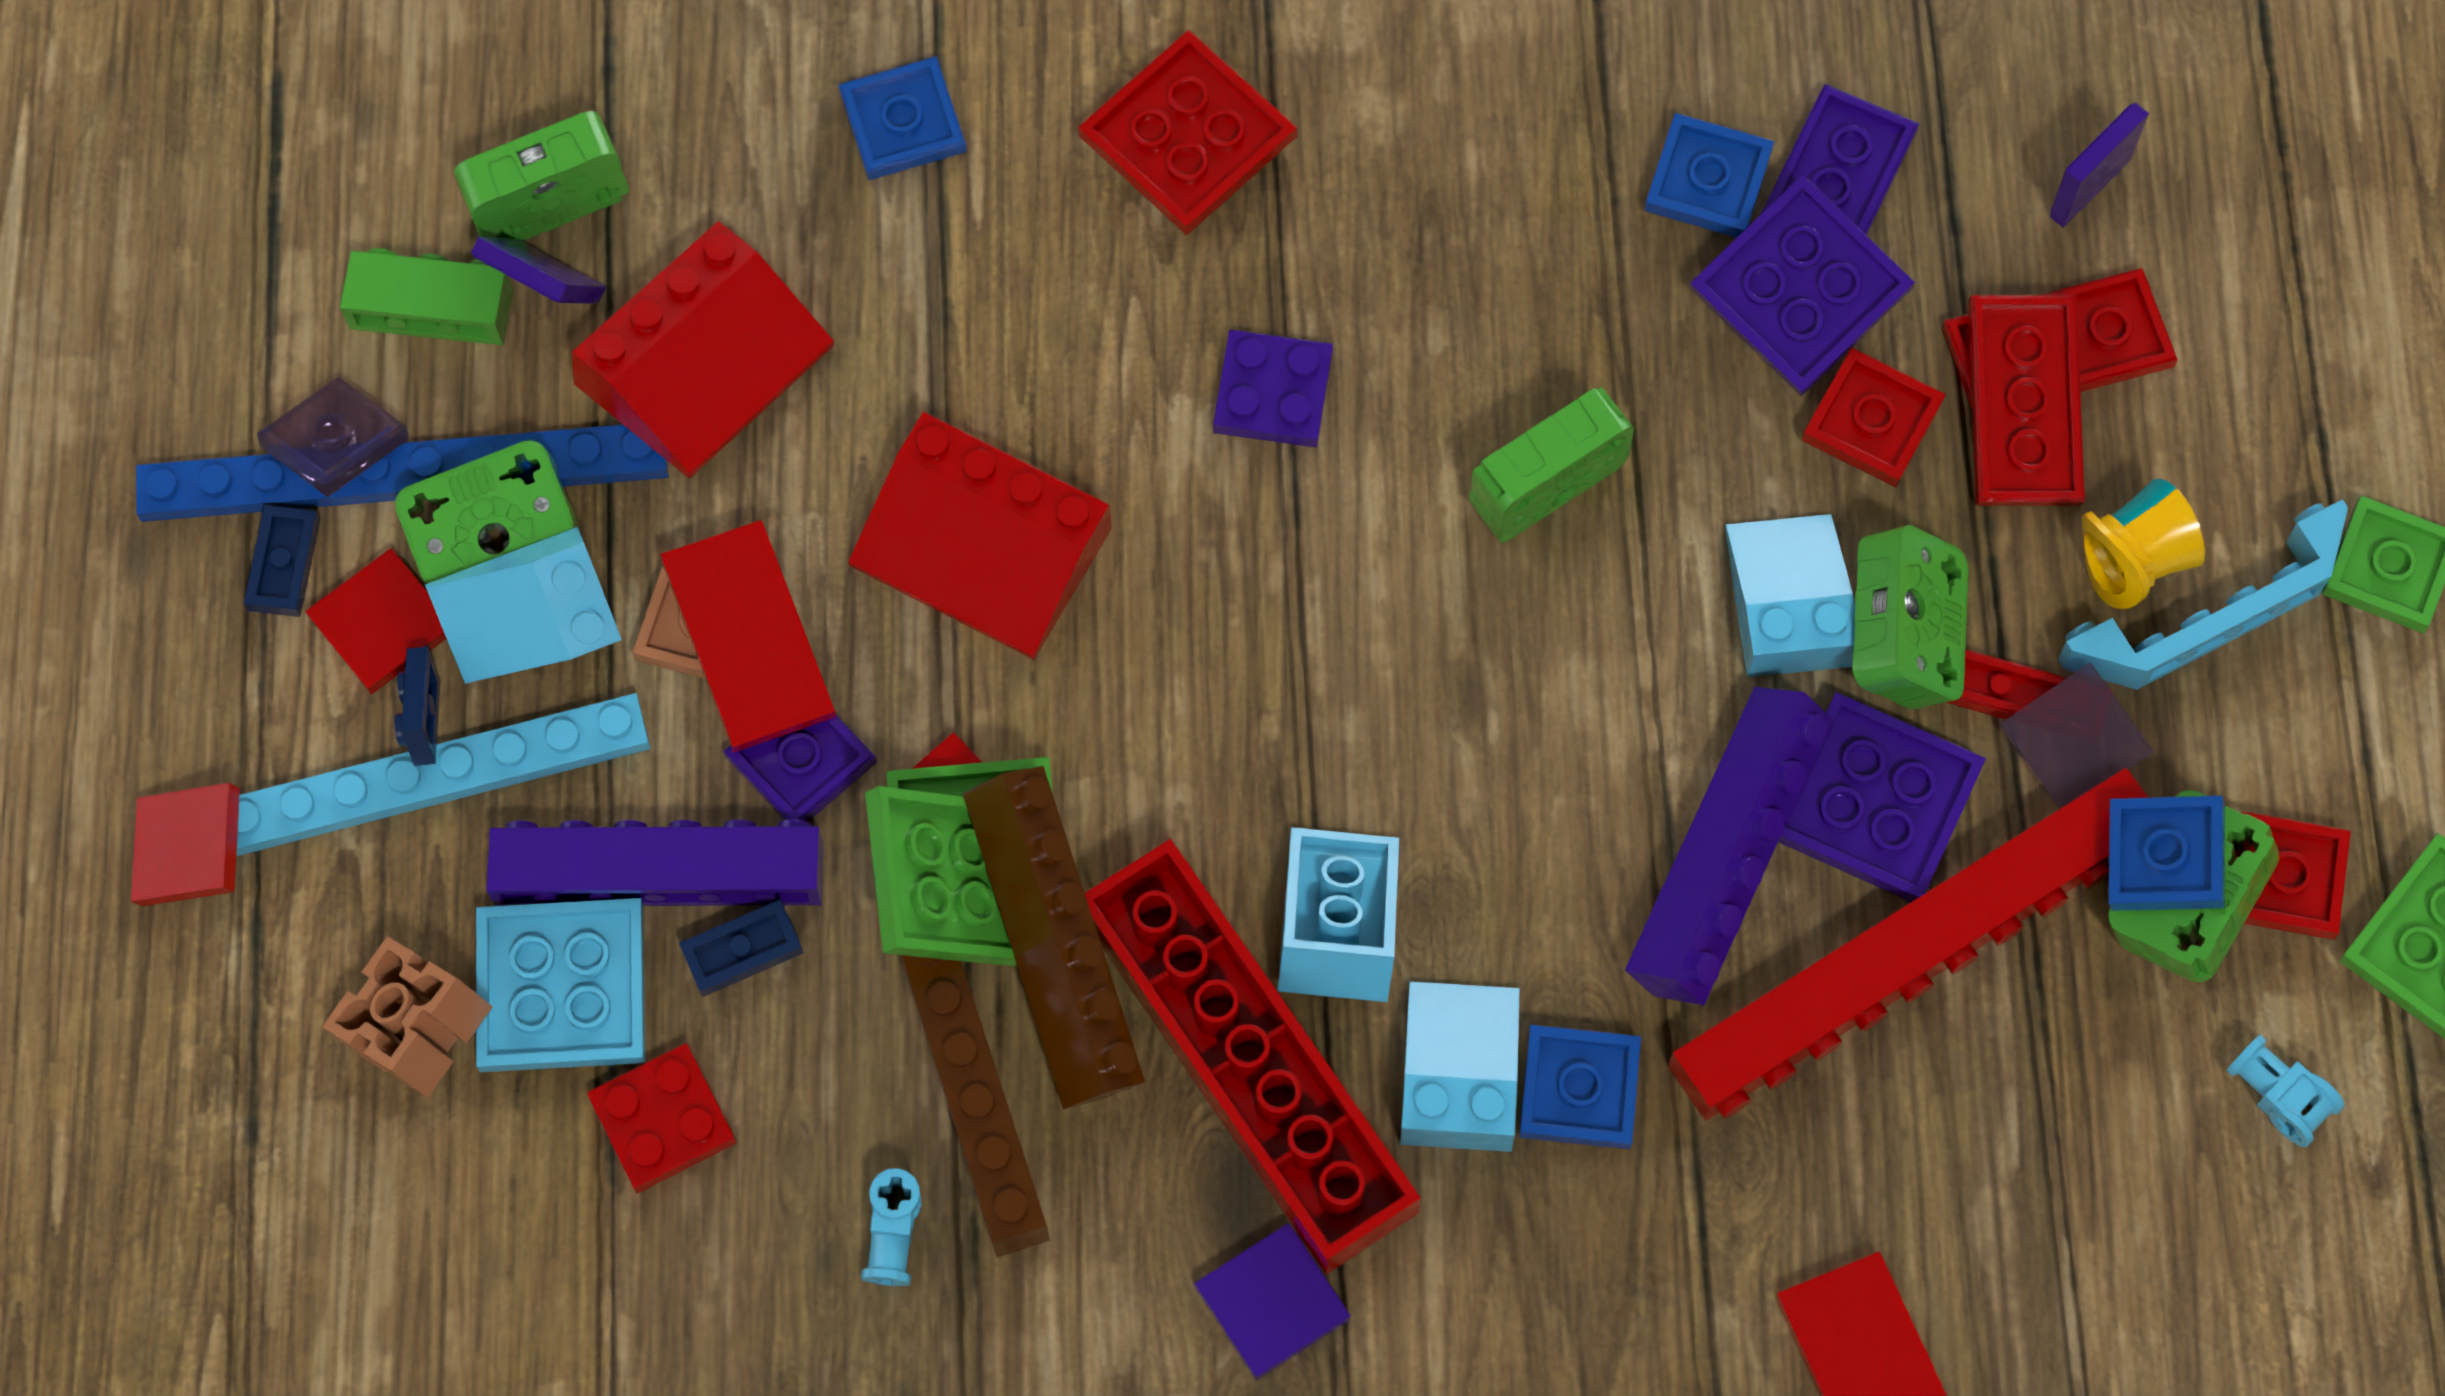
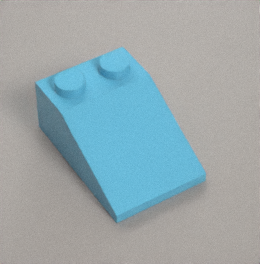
M1832 515L1726 524L1725 534L1747 677L1852 667L1855 636V602Z
M578 527L425 584L465 684L571 660L622 640Z
M1291 827L1277 992L1388 1002L1395 953L1399 838Z
M1409 981L1400 1145L1512 1151L1516 1118L1520 988Z

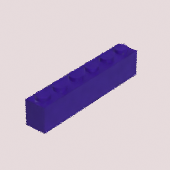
M1763 687L1753 688L1624 970L1654 997L1698 1005H1705L1833 721L1805 692Z
M571 820L562 822L560 827L538 828L539 826L536 823L529 821H511L506 823L505 828H490L486 891L495 906L641 898L644 906H766L779 899L783 906L822 905L824 842L819 826H811L809 822L803 820H783L778 823V827H756L754 822L748 820H729L724 822L723 827H702L701 823L692 820L672 821L669 823V827H647L646 823L635 820L618 821L614 824V827H593L589 822Z

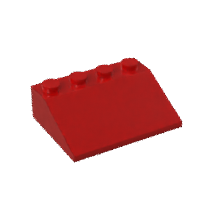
M717 221L572 351L573 381L576 387L690 479L834 346V340L760 254L721 222Z
M923 411L895 457L848 564L850 567L1035 660L1112 529L1110 505Z

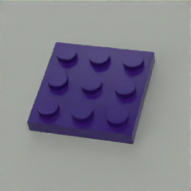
M1803 174L1690 283V288L1801 397L1915 286V282Z
M1835 692L1826 711V714L1833 721L1778 842L1913 902L1926 893L1986 758Z

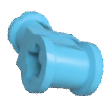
M2259 1035L2226 1071L2231 1076L2239 1075L2263 1097L2257 1106L2269 1116L2273 1125L2284 1137L2297 1146L2308 1147L2314 1138L2312 1133L2330 1114H2339L2344 1109V1101L2331 1084L2318 1075L2310 1073L2298 1061L2291 1068L2285 1065L2265 1047L2266 1039ZM2308 1105H2312L2313 1108L2303 1116L2301 1112Z
M898 1168L887 1169L877 1175L872 1181L869 1190L873 1211L870 1229L871 1245L868 1266L861 1270L860 1279L877 1285L909 1286L911 1285L912 1276L907 1273L909 1245L912 1243L914 1220L918 1217L922 1207L920 1189L915 1177L909 1172ZM893 1187L903 1188L904 1197L910 1199L901 1201L898 1210L889 1209L887 1199L881 1198L882 1196H891Z

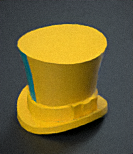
M2153 479L2133 499L2112 515L2107 514L2101 519L2092 511L2082 515L2083 548L2088 575L2097 595L2102 601L2113 608L2128 609L2134 607L2147 597L2150 587L2154 586L2155 579L2175 572L2200 567L2205 560L2202 532L2190 504L2173 484L2164 479Z

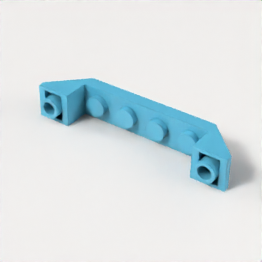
M2343 500L2327 508L2322 503H2318L2304 510L2294 519L2296 525L2286 544L2298 562L2292 563L2277 572L2272 577L2273 583L2259 590H2256L2253 585L2248 586L2232 595L2226 601L2227 606L2213 614L2208 609L2201 610L2182 622L2180 625L2182 630L2166 638L2162 633L2152 635L2138 644L2134 650L2113 618L2097 626L2093 621H2088L2066 635L2065 639L2067 641L2060 653L2058 662L2065 670L2138 690L2316 598L2322 593L2332 576L2348 507Z

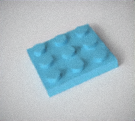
M641 898L476 907V993L493 1006L476 1030V1067L479 1072L646 1063L644 904Z

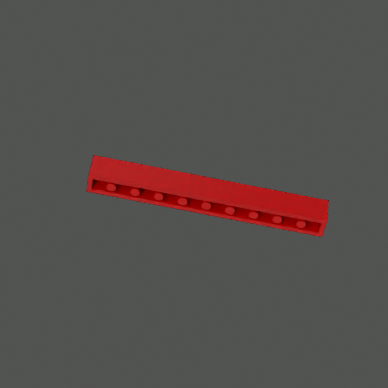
M2127 768L2122 769L1677 1049L1671 1055L1668 1068L1705 1122L1718 1113L1721 1114L1723 1119L1736 1114L1750 1103L1751 1099L1748 1094L1764 1084L1770 1090L1780 1086L1797 1072L1794 1065L1810 1055L1813 1056L1815 1061L1824 1058L1843 1043L1840 1036L1856 1026L1861 1032L1870 1029L1888 1015L1886 1007L1901 997H1903L1906 1003L1914 1001L1932 988L1934 983L1931 978L1947 968L1951 974L1958 973L1979 957L1976 950L1991 940L1997 946L2002 945L2024 928L2021 921L2037 911L2041 917L2048 916L2069 900L2066 893L2082 883L2086 889H2089L2109 876L2110 799L2149 797Z

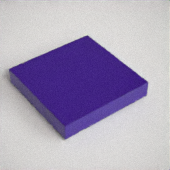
M2136 102L2133 105L2130 104L2065 169L2050 210V218L2062 228L2131 161L2149 115Z
M478 236L471 251L476 259L556 303H599L606 289V286L520 239Z
M837 715L835 718L734 753L731 746L723 751L725 758L784 820L796 819L807 822L877 763L876 756Z
M1289 1223L1194 1283L1195 1289L1256 1381L1351 1320V1315Z

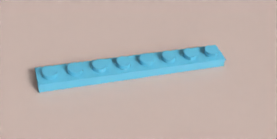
M637 693L440 743L437 744L436 764L414 766L409 752L242 794L239 797L236 856L649 750L651 746Z

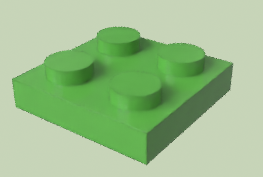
M2361 495L2356 502L2339 547L2332 576L2326 584L2322 595L2424 634L2430 626L2445 585V527Z

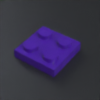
M1229 329L1213 423V433L1317 448L1333 355V344Z

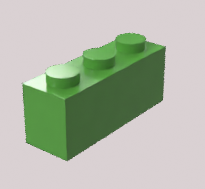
M373 248L368 252L351 251L339 308L351 330L503 346L514 288L509 276L478 259L472 260L471 263L449 261L447 258L436 254H422L419 258L398 256L387 249Z

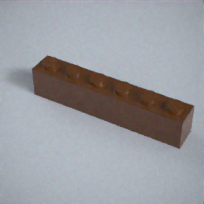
M1044 766L1002 773L963 793L1063 1110L1103 1100L1144 1083L1143 1073Z
M900 955L996 1257L998 1258L1050 1241L1046 1221L962 962Z

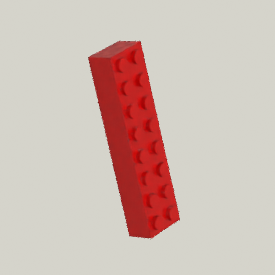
M1171 838L1085 892L1103 950L1326 1275L1419 1214L1421 1197Z

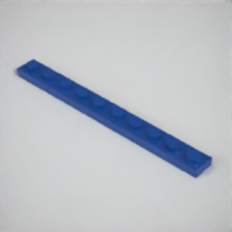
M624 425L136 465V514L141 522L263 512L264 505L302 509L395 501L398 493L407 486L528 440L538 442L551 453L559 470V477L563 487L669 478V468L666 459ZM527 460L522 463L523 472L517 475L516 478H521L527 484H531L535 481L533 473L539 470L540 467H535Z

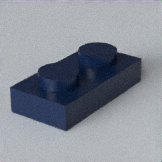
M264 505L244 599V605L248 611L301 617L321 519L317 511Z
M428 647L407 649L405 671L398 672L397 676L398 694L403 704L402 713L395 714V735L400 746H407L414 766L436 764L441 680Z
M780 899L679 943L702 997L803 954L800 942Z

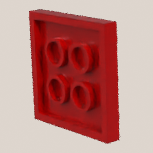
M1188 30L1078 127L1079 137L1187 236L1296 139L1297 127L1196 35Z

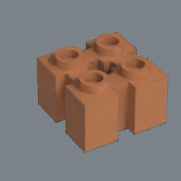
M387 936L361 972L369 978L357 996L347 991L322 1028L357 1055L384 1072L387 1071L397 1080L428 1099L453 1064V1061L446 1054L457 1039L468 1043L493 1006L457 977L430 961L427 963L415 952Z

